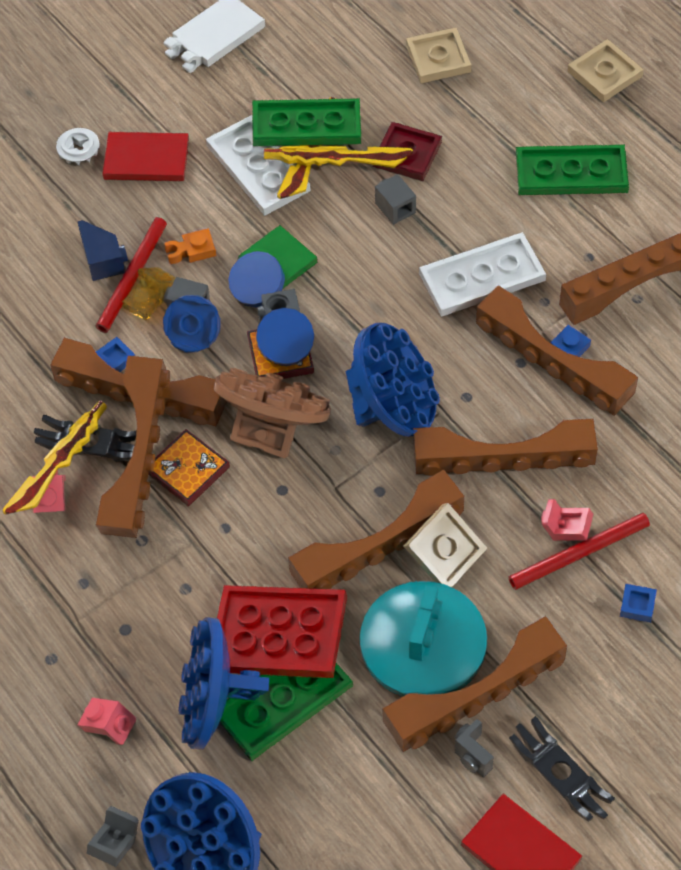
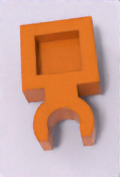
M209 228L182 235V242L168 241L164 243L166 253L175 251V253L168 254L169 264H177L185 257H188L189 262L192 263L217 256Z

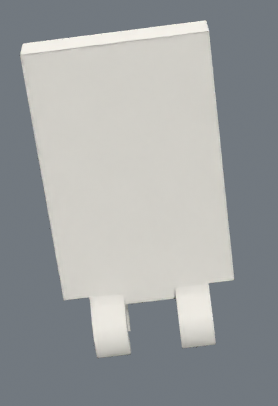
M219 0L172 33L173 37H169L163 42L169 48L165 51V54L169 58L175 59L181 52L186 50L181 55V59L186 62L182 65V68L188 73L196 70L202 63L209 67L265 27V19L240 0Z

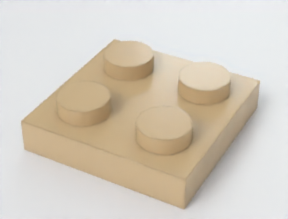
M457 28L406 38V47L420 83L471 73V63Z
M608 39L568 64V73L603 103L643 77L644 70Z
M449 503L442 504L403 546L434 582L450 587L463 576L487 549L484 543Z

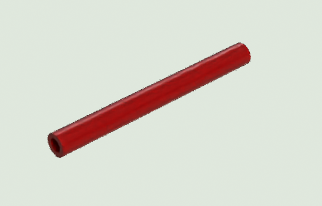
M156 217L95 325L100 332L108 333L167 226L164 219Z
M640 513L588 538L587 541L579 542L508 576L512 588L517 590L649 527V519L645 513Z

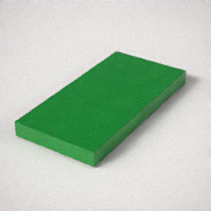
M360 98L252 100L253 146L361 144Z
M625 144L516 147L518 195L613 194L629 192Z
M337 663L334 678L260 675V677L269 678L268 692L260 695L255 700L228 698L219 723L252 762L353 687V681Z

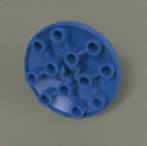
M374 323L364 328L355 340L353 350L354 367L345 371L349 391L352 394L356 424L365 427L381 420L395 433L407 437L414 436L415 432H417L414 428L431 427L436 414V405L440 402L439 394L435 390L432 379L434 371L431 364L424 360L404 329L399 330L387 323Z
M206 617L202 621L199 620L198 626L192 627L190 645L193 647L189 663H184L181 675L182 683H186L185 695L180 697L178 710L179 715H184L182 743H187L191 749L203 750L216 731L222 718L227 698L255 700L260 695L268 692L269 678L260 677V672L243 670L240 671V675L230 674V657L225 634L219 619Z
M189 772L176 775L164 781L152 792L144 809L141 831L145 849L154 870H258L260 861L259 840L262 834L257 831L254 820L243 801L226 784L206 774Z

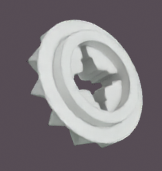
M74 128L64 132L56 144L60 159L64 158L68 164L76 162L78 165L84 160L90 162L92 156H97L98 148L100 147L97 135L85 128ZM73 143L80 147L83 146V150L74 149Z

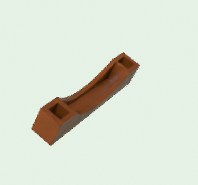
M681 233L562 284L559 305L571 323L576 325L598 315L621 295L652 278L681 271Z
M498 285L477 306L476 324L484 332L493 334L505 346L514 348L523 354L529 362L536 363L547 370L550 376L560 379L569 385L575 393L584 395L593 401L599 409L608 411L615 416L636 393L638 376L615 361H597L569 354L548 342L530 323L524 312L521 299Z
M64 337L50 364L55 381L66 387L74 386L84 389L91 394L99 393L119 402L127 401L132 403L123 385V373H120L102 360L90 344ZM201 375L184 380L170 381L168 388H164L162 398H165L164 412L171 417L180 416L193 420L200 425L208 424L215 427L227 401L214 391L215 379Z
M129 355L127 357L123 385L135 408L137 421L136 442L131 459L124 472L115 484L101 496L96 526L101 534L137 538L138 529H143L145 511H142L143 501L148 500L150 494V482H147L149 471L153 472L155 466V454H152L153 445L158 443L160 438V426L157 423L159 415L163 416L165 410V398H162L164 388H168L170 383V370L166 369L163 359Z
M594 418L563 420L556 427L538 437L508 444H493L470 440L453 433L445 427L414 428V430H417L413 440L416 474L433 476L442 470H445L446 473L465 474L471 471L492 473L508 469L524 471L529 468L556 469L563 466L583 468L595 465L598 451Z
M442 470L418 484L415 495L406 510L383 530L364 539L348 543H313L288 557L289 571L300 588L332 589L334 585L343 580H351L365 567L377 565L386 555L393 551L405 549L403 547L405 543L442 504L449 503L460 516L464 511V495L446 471Z
M545 616L519 631L515 644L506 659L494 672L480 682L462 690L445 694L426 695L409 693L382 708L383 723L402 752L410 748H420L432 735L438 732L442 734L451 730L458 720L465 716L471 718L477 715L486 704L493 700L499 702L505 699L512 689L519 685L524 687L531 684L540 673L547 669L553 671L560 667L565 661L567 644Z

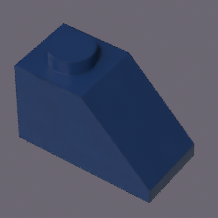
M77 221L92 280L96 281L124 274L123 262L128 261L125 246H119L116 235L86 221Z

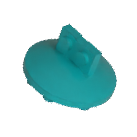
M415 581L388 590L371 605L362 622L360 648L362 658L370 674L390 692L402 697L409 693L426 695L445 694L461 690L479 672L487 649V631L479 610L463 593L445 584L431 581Z

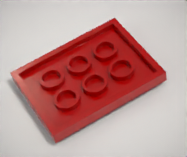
M224 585L217 618L221 623L228 645L230 673L240 674V671L250 670L260 672V675L334 678L347 602L346 590Z

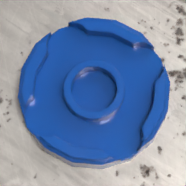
M260 251L247 253L238 259L231 268L228 278L229 289L233 296L245 306L260 307L262 306V294L282 291L285 282L282 266L269 253Z
M185 295L176 299L167 307L163 317V330L175 348L184 352H199L209 348L216 341L220 332V316L216 307L208 299L199 295Z
M281 308L273 310L263 317L258 325L256 341L259 351L266 360L279 364V366L287 367L296 365L307 358L313 347L314 331L312 324L304 314L295 309Z

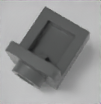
M476 719L471 725L468 723L463 725L456 733L455 753L461 758V763L467 770L472 773L477 772L484 778L493 769L494 756L476 742L482 734V722Z
M110 806L106 810L103 826L88 843L86 854L116 867L135 843L138 818Z

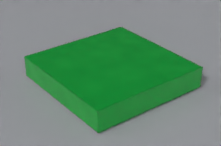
M281 225L238 255V259H240L247 253L260 251L275 257L282 266L285 276L283 289L318 263L317 256Z

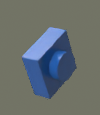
M567 325L551 341V344L569 354L580 357L590 347L591 339L570 325Z
M115 337L96 351L102 360L119 372L125 369L128 355L135 356L118 337Z
M625 584L620 617L651 623L657 589Z

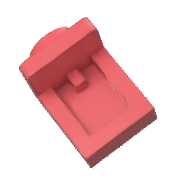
M53 469L48 470L32 487L33 498ZM58 470L38 506L33 508L34 513L65 511L64 481H66L65 475H58Z
M549 499L546 510L542 513L541 522L553 541H587L594 514L590 508H561L555 499Z
M92 698L77 725L84 732L107 735L116 744L123 745L136 722V717L119 701Z

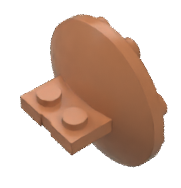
M230 368L229 373L221 372V375L216 377L214 383V391L230 405L238 409L230 440L249 447L254 446L263 449L264 452L286 458L289 455L297 425L321 423L329 419L331 413L330 400L310 392V386L307 384L293 382L292 385L282 382L283 377L273 373H266L264 378L247 374L246 371Z

